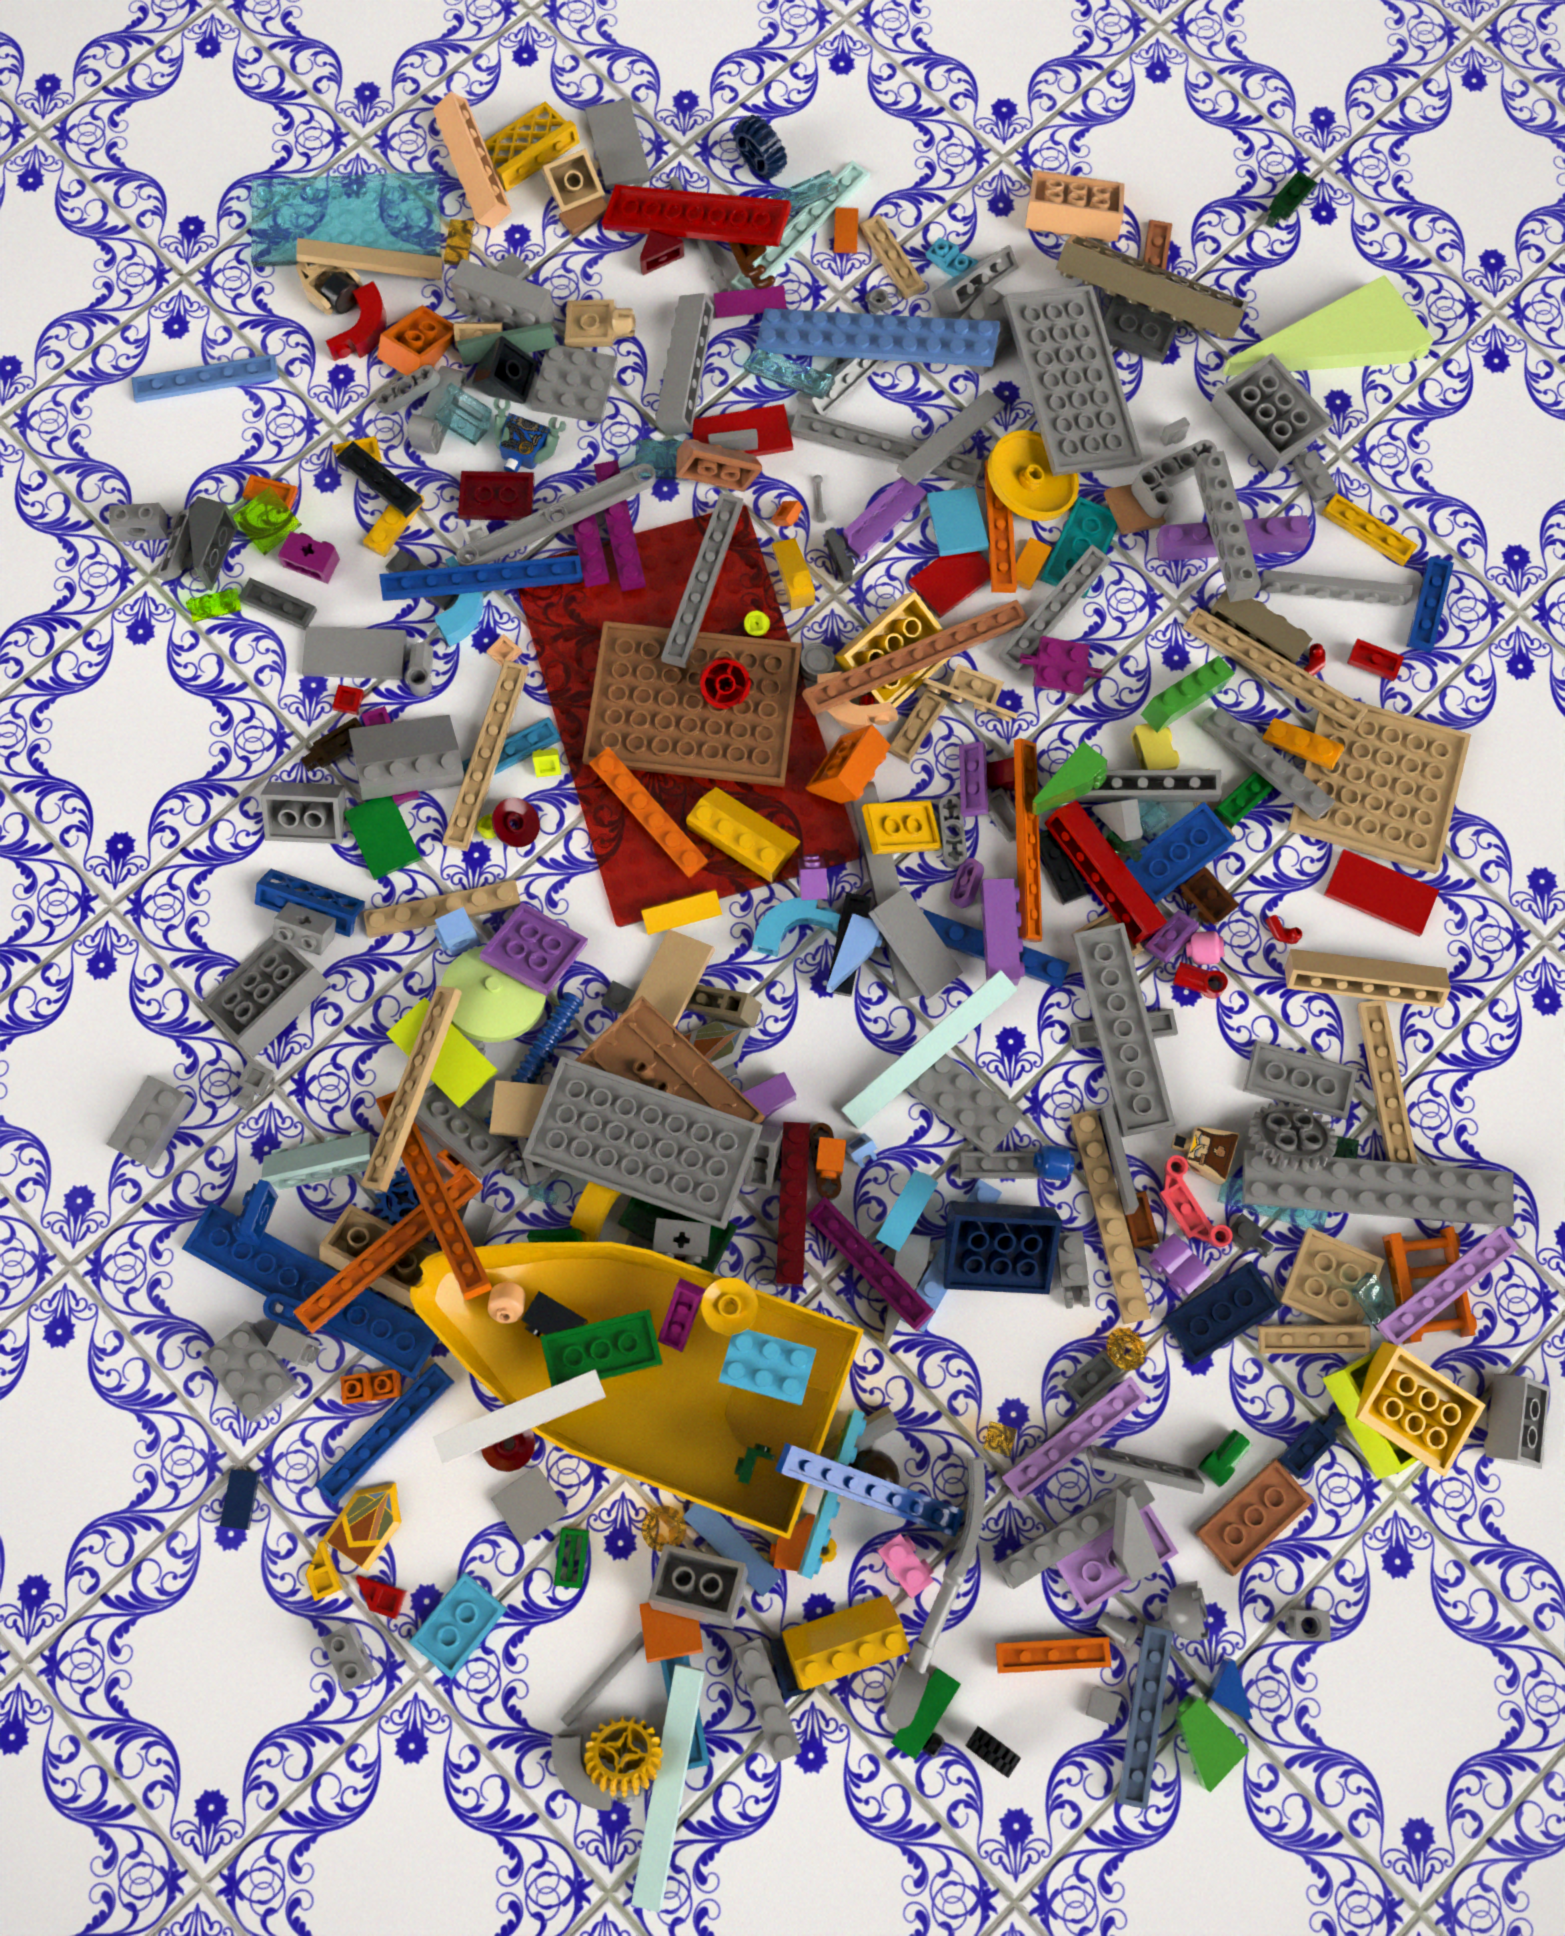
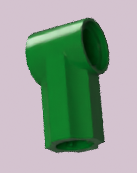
M1232 1429L1216 1450H1212L1199 1464L1198 1469L1220 1488L1231 1478L1236 1470L1234 1467L1253 1445L1242 1433Z

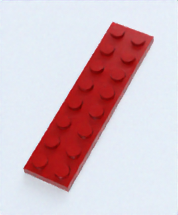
M615 184L602 226L604 230L649 234L651 230L673 237L779 247L792 206L790 200Z

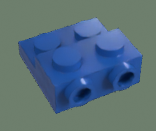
M259 1179L257 1184L253 1183L251 1190L246 1191L242 1202L244 1206L240 1216H236L232 1226L233 1235L238 1241L259 1247L279 1197L270 1182Z

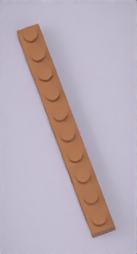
M1016 599L809 687L803 691L802 695L813 715H817L1019 628L1027 622L1028 617Z

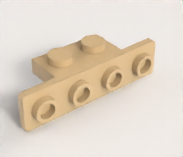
M957 664L949 687L924 678L923 683L927 684L926 689L940 695L941 691H945L951 694L950 699L962 704L965 700L974 703L973 708L987 713L988 709L997 712L996 717L1010 722L1011 718L1017 719L1018 717L1017 713L995 705L1004 684L1001 680Z

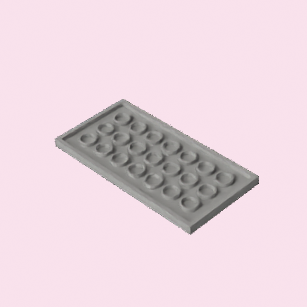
M1087 285L1006 294L1003 298V303L1052 475L1060 476L1140 465L1143 461L1142 453L1093 286Z
M561 1056L522 1157L725 1230L763 1127L745 1119Z

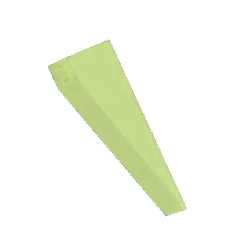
M1383 275L1229 358L1223 373L1225 376L1239 375L1271 353L1277 357L1288 371L1403 364L1425 357L1429 353V347L1434 339L1388 278Z

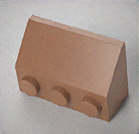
M685 439L677 450L676 477L744 492L762 471V465L754 455L745 453L742 450L726 449L720 445H709L695 439Z

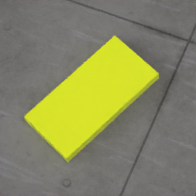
M425 997L386 1032L387 1036L408 1057H410L430 1002ZM450 1023L430 1079L460 1109L498 1070Z

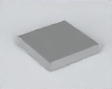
M539 1466L534 1467L491 1498L521 1546L569 1513Z

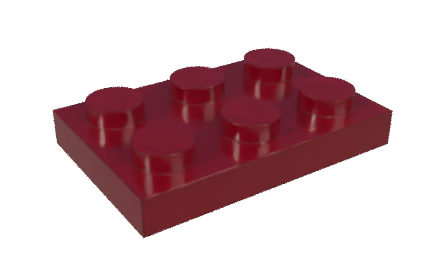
M461 471L458 506L459 519L518 521L533 514L534 473Z

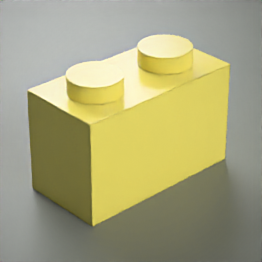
M1148 723L1134 726L1130 737L1141 770H1176L1180 759L1178 752L1173 750L1171 744L1172 733L1170 728L1165 727L1156 733Z

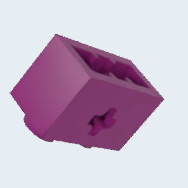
M290 531L278 554V558L284 568L326 584L330 581L340 561L334 545L326 541L318 542L313 540L311 536L302 532L297 534Z

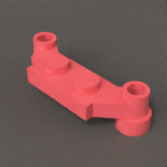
M1180 1155L1170 1157L1165 1163L1163 1191L1159 1193L1160 1198L1187 1240L1192 1237L1209 1243L1214 1247H1225L1232 1241V1231L1225 1225L1213 1226L1183 1180V1175L1188 1170L1186 1159ZM1171 1165L1177 1167V1172L1172 1170ZM1215 1234L1220 1235L1221 1241L1215 1238Z

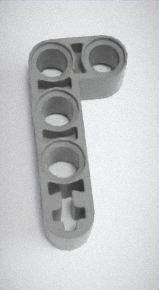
M443 365L438 370L440 381L435 388L430 390L421 415L412 414L407 427L412 448L435 455L440 451L467 380L466 372Z
M1204 439L1144 467L1139 472L1131 485V491L1148 516L1157 519L1165 514L1174 500L1169 487L1195 475L1194 467L1199 455L1217 452V447L1212 441Z

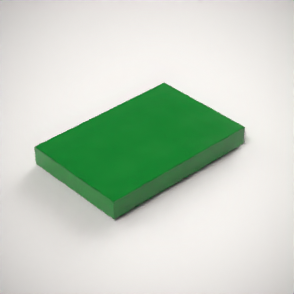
M392 796L375 798L344 812L374 880L422 860Z

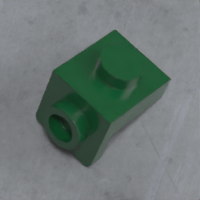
M755 1443L754 1448L748 1447L745 1458L739 1457L734 1474L739 1475L738 1482L749 1485L757 1456L774 1461L776 1455L770 1454L772 1448Z

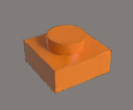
M782 501L771 521L776 526H792L798 520L803 506L799 501Z

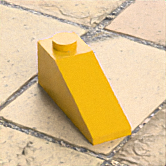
M792 538L772 543V549L790 609L795 610L815 605L813 582L796 539Z

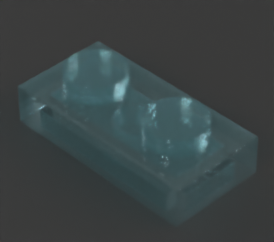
M1366 1273L1351 1291L1376 1331H1379L1375 1325L1394 1311L1396 1307L1376 1275Z

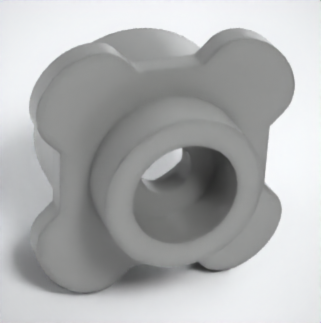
M874 289L865 296V300L870 305V312L873 314H877L884 309L889 310L892 307V302L888 300V292L884 289Z

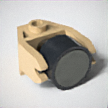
M299 262L295 265L308 301L324 314L330 316L335 311L337 314L342 315L356 305L352 291L363 284L360 282L361 278L352 268Z

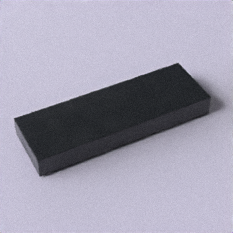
M1049 829L1040 832V857L1062 904L1066 905L1087 896L1088 893L1072 860Z

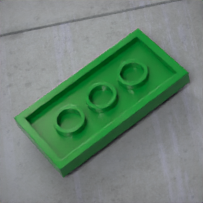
M650 1309L540 1336L551 1387L592 1370H596L599 1380L602 1381L663 1365Z

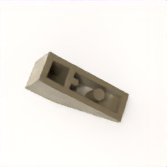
M697 985L685 1010L713 1019L755 1028L762 1003L749 993Z

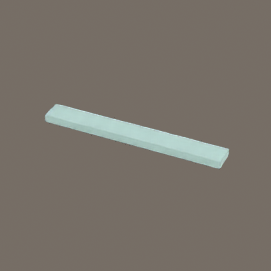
M852 160L785 227L779 247L766 246V252L753 262L755 267L760 264L765 266V272L759 276L760 279L774 275L835 213V207H841L869 179L870 173ZM742 272L731 281V287L736 291L756 289L751 280L746 278Z
M999 970L845 1104L841 1110L860 1129L1017 992L1018 989Z
M676 1664L660 1745V1748L663 1750V1757L660 1758L662 1766L660 1770H656L657 1778L653 1783L631 1903L633 1906L658 1913L662 1910L705 1673L703 1669L682 1664Z

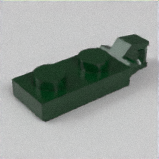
M1298 170L1272 200L1268 209L1271 212L1265 224L1273 229L1280 219L1286 221L1313 192L1317 182Z

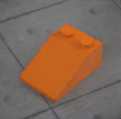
M421 305L381 334L377 358L406 376L424 365L434 367L455 340L454 324Z

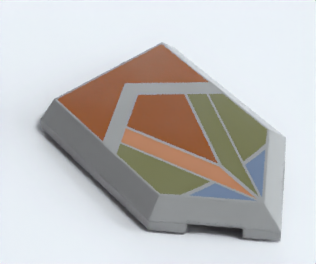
M715 1019L682 1035L719 1070L738 1061L742 1052L741 1049L750 1034L751 1028Z

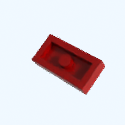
M1357 638L1347 664L1394 681L1404 656Z

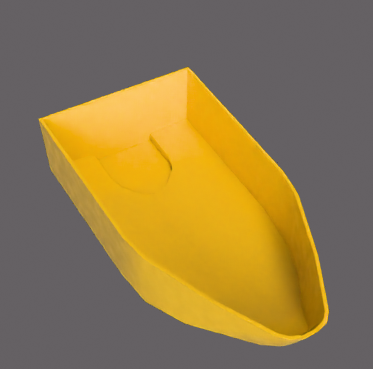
M520 1242L474 1247L492 1288L499 1283L511 1281L524 1290L526 1297L524 1313L516 1322L500 1323L491 1318L488 1313V1301L491 1290L465 1301L443 1251L427 1256L419 1265L423 1272L422 1280L416 1286H411L410 1300L416 1313L459 1362L505 1406H508L551 1388L541 1338L525 1330L527 1324L521 1320L539 1291L589 1321L588 1324L650 1309L658 1340L673 1293L680 1278L707 1290L712 1283L724 1277L652 1250L615 1242ZM752 1288L757 1296L758 1312L748 1330L817 1349L801 1406L720 1383L719 1378L732 1335H724L710 1328L703 1318L700 1305L683 1352L658 1342L663 1365L602 1380L600 1383L605 1393V1398L531 1428V1430L572 1455L790 1539L809 1483L775 1471L785 1443L820 1455L864 1329ZM727 1303L724 1309L726 1312L731 1313L735 1310V1306L732 1303ZM755 1443L772 1448L770 1454L776 1455L775 1460L771 1461L757 1456L749 1485L738 1482L739 1475L734 1474L738 1458H745L747 1448H754Z

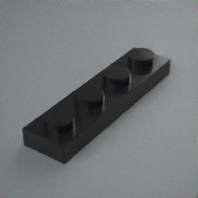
M354 441L336 457L343 467L405 518L423 503L420 495Z
M846 892L829 978L852 914L867 918L871 897ZM857 969L832 994L851 997Z

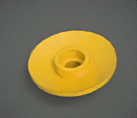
M731 1277L719 1279L712 1283L703 1295L701 1303L702 1315L708 1326L714 1331L724 1335L739 1334L748 1329L757 1316V1296L751 1286L743 1280ZM727 1303H732L735 1306V1310L728 1313L725 1311L724 1306Z

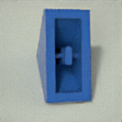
M1230 1658L1223 1659L1205 1696L1246 1720L1253 1719L1235 1660Z

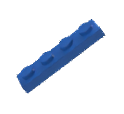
M1432 556L1428 558L1407 640V647L1431 653L1434 649L1454 562Z

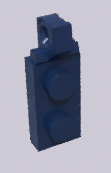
M1333 1411L1325 1420L1319 1416L1286 1448L1277 1460L1296 1479H1300L1337 1441L1336 1438L1339 1434L1335 1429L1345 1419L1337 1411Z

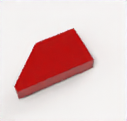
M358 1574L356 1581L361 1588L369 1611L398 1619L407 1591Z

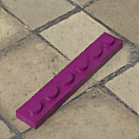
M618 460L594 464L598 483L620 473ZM625 499L604 509L621 591L646 587L629 508Z
M824 1197L806 1215L913 1330L918 1331L936 1312L829 1199Z

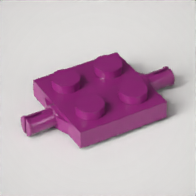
M1047 636L1040 637L1035 656L1021 653L1019 657L1021 658L1019 659L1020 664L1033 665V687L1074 695L1083 694L1084 682L1087 676L1101 679V673L1103 672L1102 668L1089 667L1088 655L1090 645Z

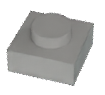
M1183 417L1164 427L1160 440L1165 447L1172 443L1178 444L1185 439L1190 426L1187 418Z

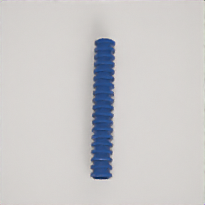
M570 992L563 993L564 998L558 1001L560 1005L555 1006V1012L550 1014L551 1019L546 1020V1027L543 1026L541 1028L543 1032L538 1033L537 1041L534 1040L532 1042L534 1046L529 1047V1054L524 1055L525 1060L519 1063L520 1068L515 1069L516 1074L510 1077L512 1079L511 1082L532 1084L537 1081L535 1077L540 1076V1069H544V1063L549 1062L550 1059L548 1057L554 1054L553 1049L558 1047L557 1042L562 1041V1034L565 1035L567 1033L565 1029L570 1028V1022L575 1020L574 1015L580 1012L579 1007L584 1006L583 1001ZM492 1110L488 1112L490 1116L484 1119L485 1123L489 1125L491 1123Z

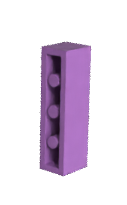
M1014 878L983 879L980 893L986 981L1001 970L1014 986H1018L1021 977L1025 975L1024 962H1020L1019 952L1023 951L1022 936L1018 937L1017 927H1021V913L1016 912V902H1019L1020 898L1019 887H1015Z

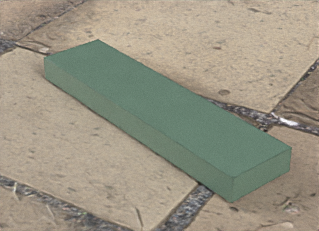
M551 322L457 341V347L464 366L479 363L500 336L505 337L526 353L557 347Z

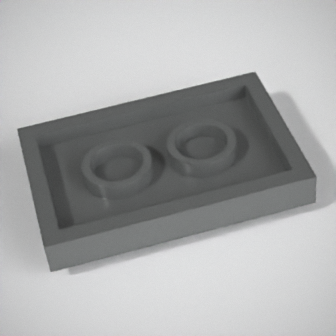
M1120 296L1113 297L1103 320L1110 344L1161 363L1164 362L1180 322L1171 319L1168 314L1152 312L1148 307L1129 303Z

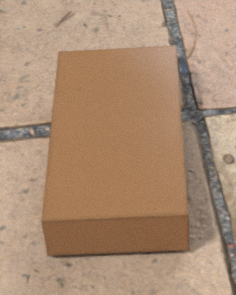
M599 197L560 213L559 220L573 236L605 215L608 204L602 197Z

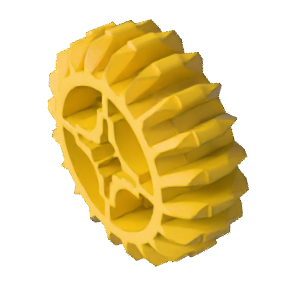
M622 1715L620 1722L617 1723L610 1717L609 1726L607 1727L600 1723L599 1733L592 1732L591 1742L586 1743L587 1753L584 1755V1761L587 1764V1774L592 1775L591 1782L594 1785L600 1783L599 1787L602 1793L610 1788V1795L613 1797L617 1791H621L622 1796L625 1798L628 1794L627 1790H632L637 1795L639 1793L638 1786L647 1789L649 1787L648 1779L655 1780L657 1778L655 1770L661 1769L662 1763L660 1758L663 1757V1750L659 1748L661 1740L659 1737H655L653 1727L647 1729L645 1720L637 1725L635 1716L630 1719V1722H626L625 1717ZM633 1740L640 1743L645 1748L647 1754L634 1747ZM600 1758L606 1759L607 1763L612 1764L614 1772L604 1767Z

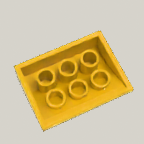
M916 592L906 593L900 596L834 657L842 670L847 672L939 633L943 629ZM951 657L865 694L872 696L875 704L891 702L894 708H896L923 683L924 678H929Z
M1382 1342L1369 1365L1355 1418L1440 1475L1446 1477L1486 1405L1400 1346Z

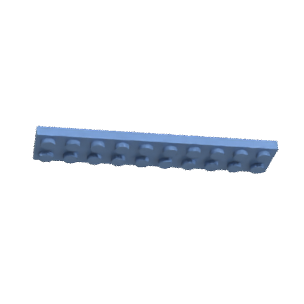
M766 308L762 317L756 350L757 353L993 367L1000 322Z

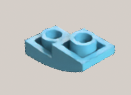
M940 237L926 252V257L952 277L979 263L978 260L960 253L958 245Z

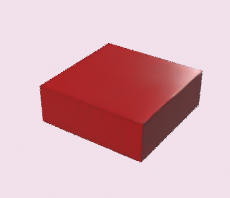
M338 684L332 705L333 710L358 715L364 696L363 689Z

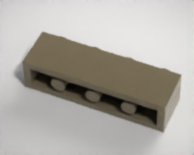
M1226 589L1209 613L1294 665L1313 639L1305 630L1296 628L1284 616L1269 610L1261 601L1251 598L1230 602Z

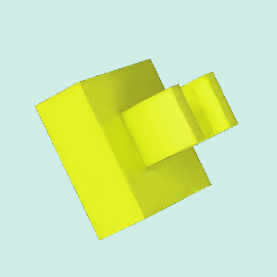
M553 747L550 750L538 749L537 751H532L536 778L561 775L558 749Z

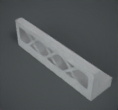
M837 357L798 393L796 398L798 402L810 404L815 414L826 416L885 360Z

